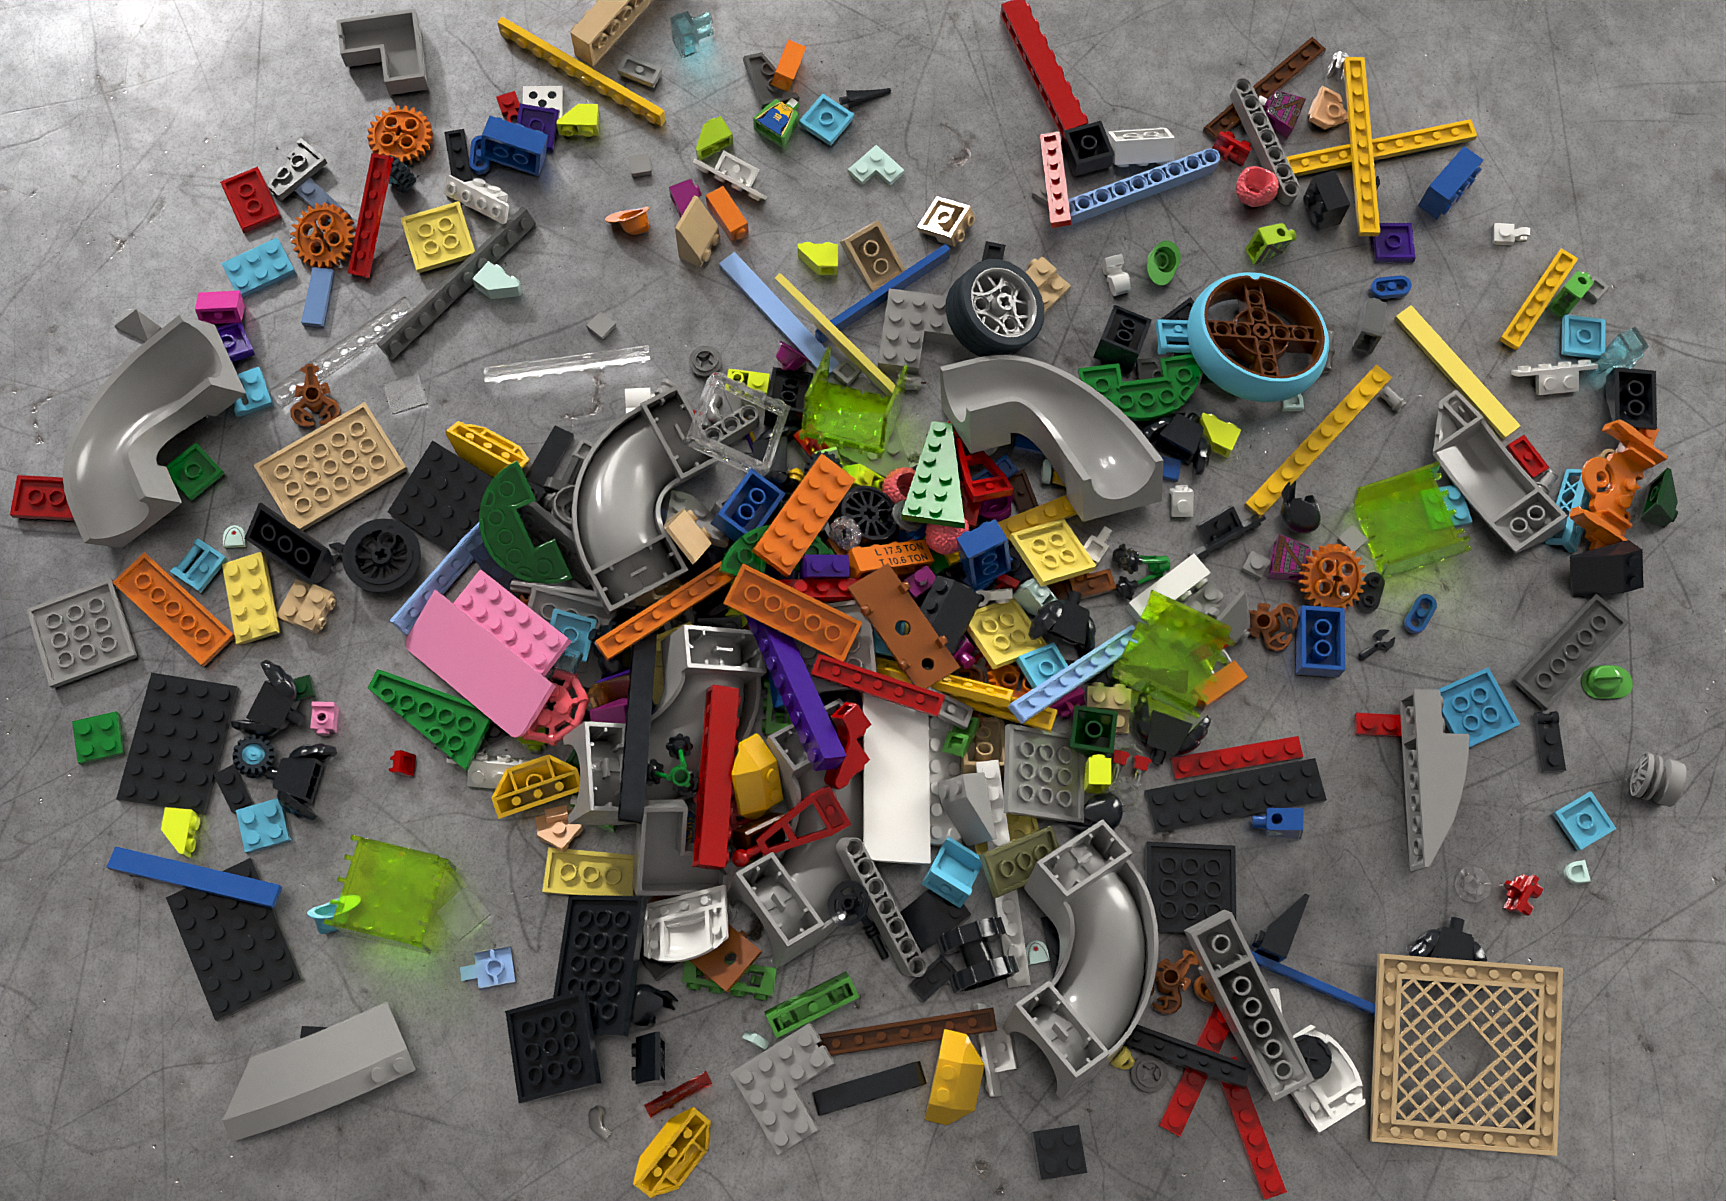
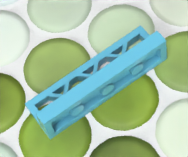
M1566 469L1556 502L1564 512L1566 510L1571 512L1572 508L1578 506L1589 511L1588 506L1591 495L1583 485L1582 469ZM1571 476H1580L1579 481L1571 486ZM1574 492V499L1566 504L1564 502L1565 497ZM1568 516L1566 527L1563 529L1562 539L1553 538L1552 536L1545 540V543L1547 545H1563L1568 552L1577 553L1583 528Z

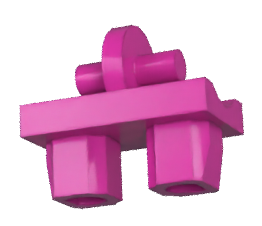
M1082 687L1076 688L1050 705L1049 708L1057 710L1056 717L1061 716L1064 718L1069 716L1072 720L1074 705L1082 706L1085 704V692Z

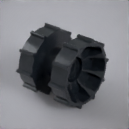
M1001 917L977 920L956 927L936 938L941 955L961 952L966 966L965 969L949 976L954 993L979 989L1014 976L1019 972L1014 955H1006L994 959L989 942L1006 934Z

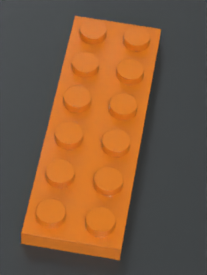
M821 454L752 552L787 578L856 479L825 455Z
M145 552L112 582L203 667L235 638V635Z
M742 564L723 602L724 605L843 662L863 623L745 564Z

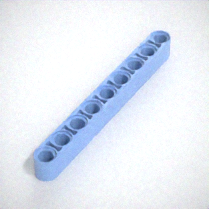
M1206 149L1068 199L1071 224L1212 174L1217 168L1220 155L1215 149Z

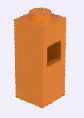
M788 39L770 85L789 92L806 46Z
M724 186L706 195L708 208L731 242L741 239L749 233L748 222Z
M1234 660L1194 687L1190 692L1191 700L1196 707H1200L1203 711L1242 685L1248 676Z

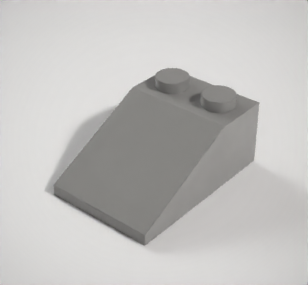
M984 772L962 774L938 783L941 805L967 847L997 839Z

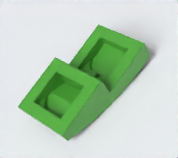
M971 716L968 727L964 730L954 725L952 731H948L942 752L964 757L979 727V718Z

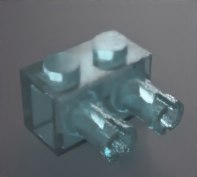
M686 11L670 18L672 40L682 59L700 52L699 40L714 35L711 26L713 19L709 11L695 17L690 16L689 12Z
M1636 326L1618 334L1605 349V352L1601 354V359L1594 363L1598 364V369H1594L1597 373L1612 367L1633 368L1636 365V361L1644 357L1643 353L1649 346Z

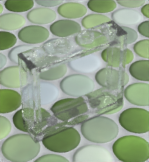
M714 371L706 381L684 445L746 473L752 468L764 477L769 473L791 406L785 404L780 399L767 396L761 390L747 387L741 381H734L724 373ZM715 387L778 415L763 462L699 433Z

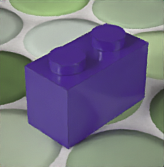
M805 555L799 561L800 579L848 578L849 555Z

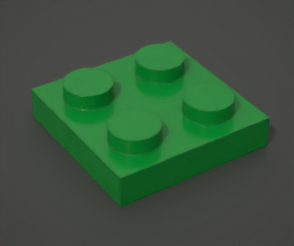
M194 443L166 466L172 481L191 501L225 474L197 443Z
M117 711L72 721L78 764L83 765L125 755L120 715Z

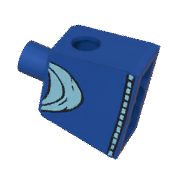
M1267 808L1266 815H1253L1252 828L1265 829V836L1301 839L1304 808ZM1272 821H1278L1280 824H1274Z

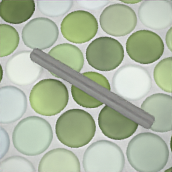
M515 579L510 584L511 592L530 594L532 586L535 585L600 602L595 591ZM633 600L621 608L635 610L636 602Z

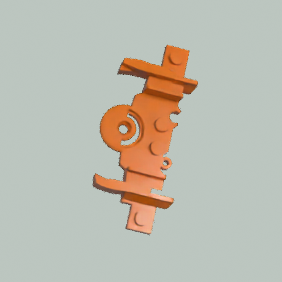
M1620 419L1604 425L1602 432L1613 436L1620 443L1615 453L1608 454L1606 459L1594 457L1584 464L1581 476L1585 489L1591 495L1588 506L1591 512L1578 506L1572 508L1569 515L1571 520L1586 530L1584 538L1591 542L1588 551L1627 541L1623 536L1627 529L1632 528L1633 524L1629 522L1631 519L1630 513L1625 510L1630 508L1636 490L1641 488L1636 484L1635 480L1644 479L1643 471L1645 469L1654 467L1668 458L1666 454L1654 447L1659 431L1658 428L1656 430L1636 429ZM1606 487V489L1603 492L1596 491L1597 488Z

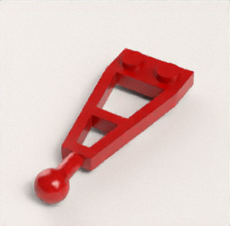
M953 427V434L956 437L954 439L955 450L965 489L972 502L1011 496L1013 494V487L1002 470L984 450L965 456L963 447H966V445ZM983 464L994 477L972 481L968 466Z
M828 784L809 794L757 837L756 845L747 850L737 849L734 851L732 862L737 867H744L748 864L751 857L761 852L766 856L771 852L777 853L826 838L851 825V822L831 786ZM813 803L826 828L797 837L789 821ZM783 828L789 840L768 846L766 840Z

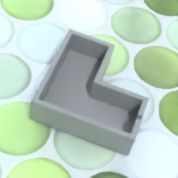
M415 9L336 20L340 54L345 67L382 62L384 82L389 95L429 89L420 22Z
M889 288L878 359V369L882 373L898 376V370L911 375H919L923 342L964 347L954 336L948 324L946 316L947 296Z
M645 800L642 824H636L632 888L637 896L684 895L721 885H726L727 889L728 874L725 871L728 870L729 861L726 867L720 870L692 867L694 843H686L688 807L683 800Z
M808 1023L730 1073L777 1155H782L820 1130L797 1089L836 1065L826 1046L818 1047L817 1044H821L823 1041L811 1023Z

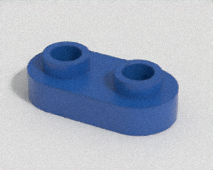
M482 135L474 137L471 141L469 158L471 170L479 175L487 173L491 166V160L481 157V149L479 148L481 147Z
M1402 275L1379 277L1372 282L1370 293L1377 299L1404 297L1411 290L1412 283L1409 278Z
M1422 594L1414 601L1404 619V627L1409 633L1418 634L1426 628L1437 608V602L1433 596ZM1421 604L1426 605L1427 609H1423ZM1411 621H1415L1417 623V627L1413 626L1411 624Z

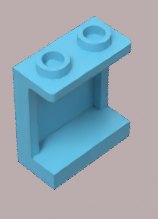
M948 837L938 850L922 885L961 908L973 890L971 887L982 868L979 855Z

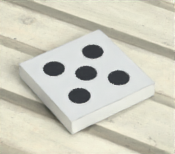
M523 86V104L560 110L559 118L563 116V86Z

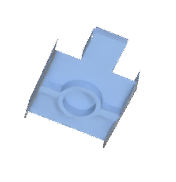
M511 946L473 952L475 965L460 967L461 981L478 979L479 990L516 983Z

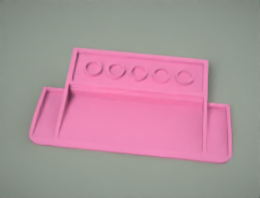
M480 569L454 603L437 590H434L409 632L405 644L409 652L512 737L518 738L523 736L530 728L556 686L546 679L545 676L572 641Z

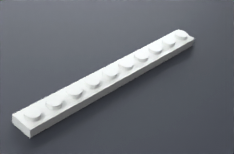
M998 760L975 763L976 772L985 773L997 838L987 842L988 851L1010 842L1006 813H1004V796ZM1016 889L995 898L997 918H1002L1006 934H1003L1000 938L1003 956L1014 955L1019 972L1014 976L1006 978L1007 988L1031 985Z

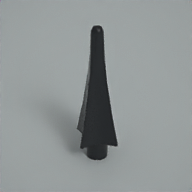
M891 88L846 90V96L839 97L840 105L848 104L850 109L872 98L890 93Z

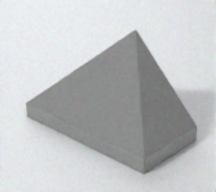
M137 309L125 310L114 326L143 342H146L162 329Z

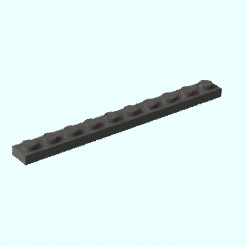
M521 207L507 223L503 224L377 343L387 358L393 360L474 283L472 278L488 261L494 264L536 224L526 208Z

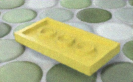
M261 551L222 564L236 644L244 645L280 633L265 553Z
M548 847L542 892L557 895L634 896L632 888L634 855L566 849L562 853L556 848Z

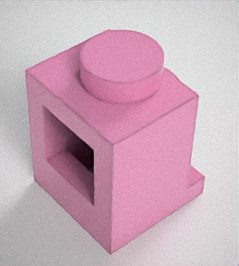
M312 702L310 729L319 736H329L330 733H337L339 707L334 702ZM321 716H326L325 720L320 721Z

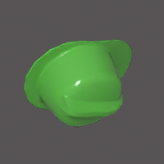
M1166 240L1159 242L1148 255L1147 273L1152 282L1157 285L1163 286L1168 284L1180 264L1181 254L1175 243Z
M1601 665L1590 667L1581 677L1583 690L1589 696L1596 699L1623 698L1633 688L1630 674L1620 666Z

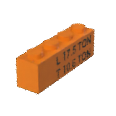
M911 539L901 543L891 542L886 545L874 544L863 548L857 546L852 548L847 554L849 555L850 578H864L889 563L897 576L916 573L924 566L930 567L934 562L925 539Z

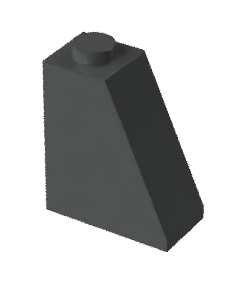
M1367 298L1362 306L1351 349L1372 354L1383 335L1387 303L1377 298Z

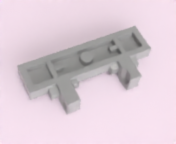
M1209 581L1148 635V638L1162 652L1171 644L1174 647L1179 645L1185 653L1194 646V643L1186 636L1188 634L1187 630L1201 618L1205 619L1208 617L1214 623L1221 614L1218 610L1220 608L1218 603L1225 596Z

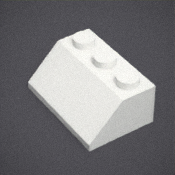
M1167 128L1108 131L1109 142L1114 152L1113 163L1118 167H1128L1129 164L1147 166L1153 162L1164 165L1169 161H1174L1175 137Z

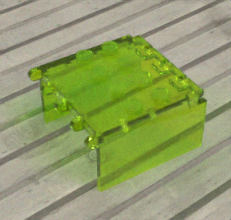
M827 346L805 394L802 429L799 439L804 440L805 437L817 439V444L822 445L823 441L837 444L838 449H843L846 446L858 449V454L863 455L864 451L875 453L877 458L882 459L901 411L908 365L903 366L892 396L885 395L883 399L881 394L865 391L862 394L860 389L848 386L841 389L842 385L827 382L831 357V347Z
M1439 461L1356 488L1353 498L1354 509L1359 520L1367 518V520L1360 524L1367 539L1375 538L1368 541L1374 558L1382 556L1381 559L1375 561L1382 577H1392L1472 550L1471 545H1468L1471 539L1470 535L1459 538L1458 535L1465 533L1464 528L1456 530L1450 517L1457 514L1456 509L1448 511L1443 497L1449 495L1448 490L1440 492L1436 480L1442 478L1441 473H1437L1440 467Z
M1151 590L1147 601L1148 605H1146L1140 617L1147 624L1137 623L1131 638L1138 642L1128 641L1121 656L1128 660V663L1123 660H1119L1118 664L1115 663L1111 676L1118 679L1120 683L1141 693H1146L1148 696L1199 719L1200 714L1193 711L1198 699L1207 702L1209 698L1201 693L1207 680L1215 683L1218 680L1211 672L1216 661L1226 663L1227 658L1221 656L1220 653L1225 643L1234 646L1235 641L1228 638L1233 627Z
M351 835L350 840L357 842L353 856L346 854L344 856V860L351 861L346 878H337V882L344 883L339 900L331 899L329 903L337 906L333 920L324 919L323 924L332 926L343 934L430 955L432 950L422 944L427 927L419 924L420 921L429 923L434 905L426 901L427 899L436 900L441 883L433 880V878H442L445 869L456 871L457 867L449 859L442 858L439 855Z

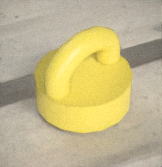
M1123 1046L1110 1063L1114 1068L1127 1070L1134 1066L1135 1060L1131 1055V1051L1126 1046Z

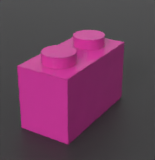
M240 290L198 292L195 311L198 320L210 324L242 323L245 305Z

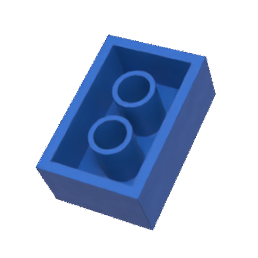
M489 115L482 133L481 157L539 176L546 159L548 135L539 130H532L521 124H514L500 117Z
M1464 146L1429 185L1418 206L1436 220L1442 214L1446 215L1452 208V204L1458 202L1463 196L1465 189H1469L1475 182V178L1482 170L1480 165L1483 159Z
M751 468L710 524L736 542L747 532L763 526L785 493Z
M996 519L991 522H984L978 528L966 531L956 538L961 568L973 589L1011 571L1008 539Z
M1301 605L1297 611L1299 619L1296 627V675L1340 677L1345 671V608Z

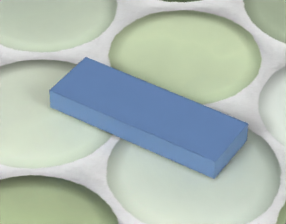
M312 268L301 321L303 326H324L334 277L333 269Z

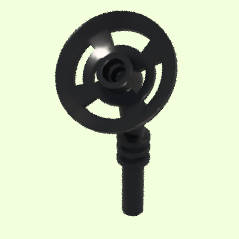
M852 880L838 884L831 892L828 900L830 917L841 926H853L861 921L867 938L872 941L881 960L887 959L889 954L879 936L880 932L874 921H871L866 914L869 908V894L866 888L859 882ZM855 887L854 893L846 895L842 893L847 888ZM861 894H863V896H864V901H865V903H864V908H863V898H862ZM837 900H839V902H838V909H839V912L841 913V914H839V915L837 914V911H836V901H837ZM857 915L856 919L845 921L847 916Z

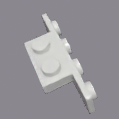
M724 150L715 168L694 158L693 162L698 165L697 169L706 174L709 171L715 174L714 178L723 183L728 180L732 183V188L740 192L745 189L749 192L748 196L757 201L760 198L767 199L768 196L751 188L760 169Z
M451 175L446 177L445 195L502 224L507 223L509 204L505 202H507L508 194L500 191L499 187L491 186L485 183V180L479 178L463 182Z
M1578 360V364L1558 362V366H1551V364H1538V368L1518 366V370H1511V375L1518 377L1536 375L1537 395L1579 391V371L1598 369V364L1591 363V360Z
M478 752L468 769L467 786L496 789L507 768L530 761L533 758L527 756L511 758L510 755L506 754L489 756L488 753ZM447 757V763L457 764L450 757Z
M973 1004L974 1010L985 1009L986 1004ZM1005 1023L996 1024L997 1031L977 1034L976 1036L982 1051L981 1059L985 1064V1087L990 1097L1002 1096L999 1072L1019 1069L1013 1032L1009 1035L1005 1033L1002 1029Z

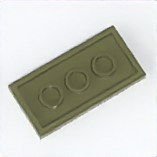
M1052 825L1043 827L979 855L993 898H998L1025 886L1036 862L1059 848Z

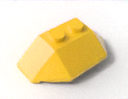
M457 421L446 430V436L457 455L493 478L503 468L518 460L521 468L529 463V458L526 457L525 452L519 445L485 427Z
M754 734L739 742V752L735 758L732 770L738 814L752 821L773 812L783 801L777 759L759 734Z
M550 754L507 768L491 797L498 819L579 792L580 775L576 767Z
M944 1029L925 1115L926 1121L949 1125L975 1111L985 1064L967 1034Z
M694 1107L670 1118L639 1157L633 1184L650 1198L679 1189L708 1151L711 1121Z

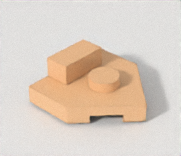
M1322 86L1317 97L1312 102L1308 113V121L1323 129L1347 123L1348 112L1345 111L1342 105L1343 101L1340 94Z
M567 805L545 809V815L535 817L539 840L553 845L557 850L564 853L574 837H577L583 831L582 824H568V815L573 809L568 810Z

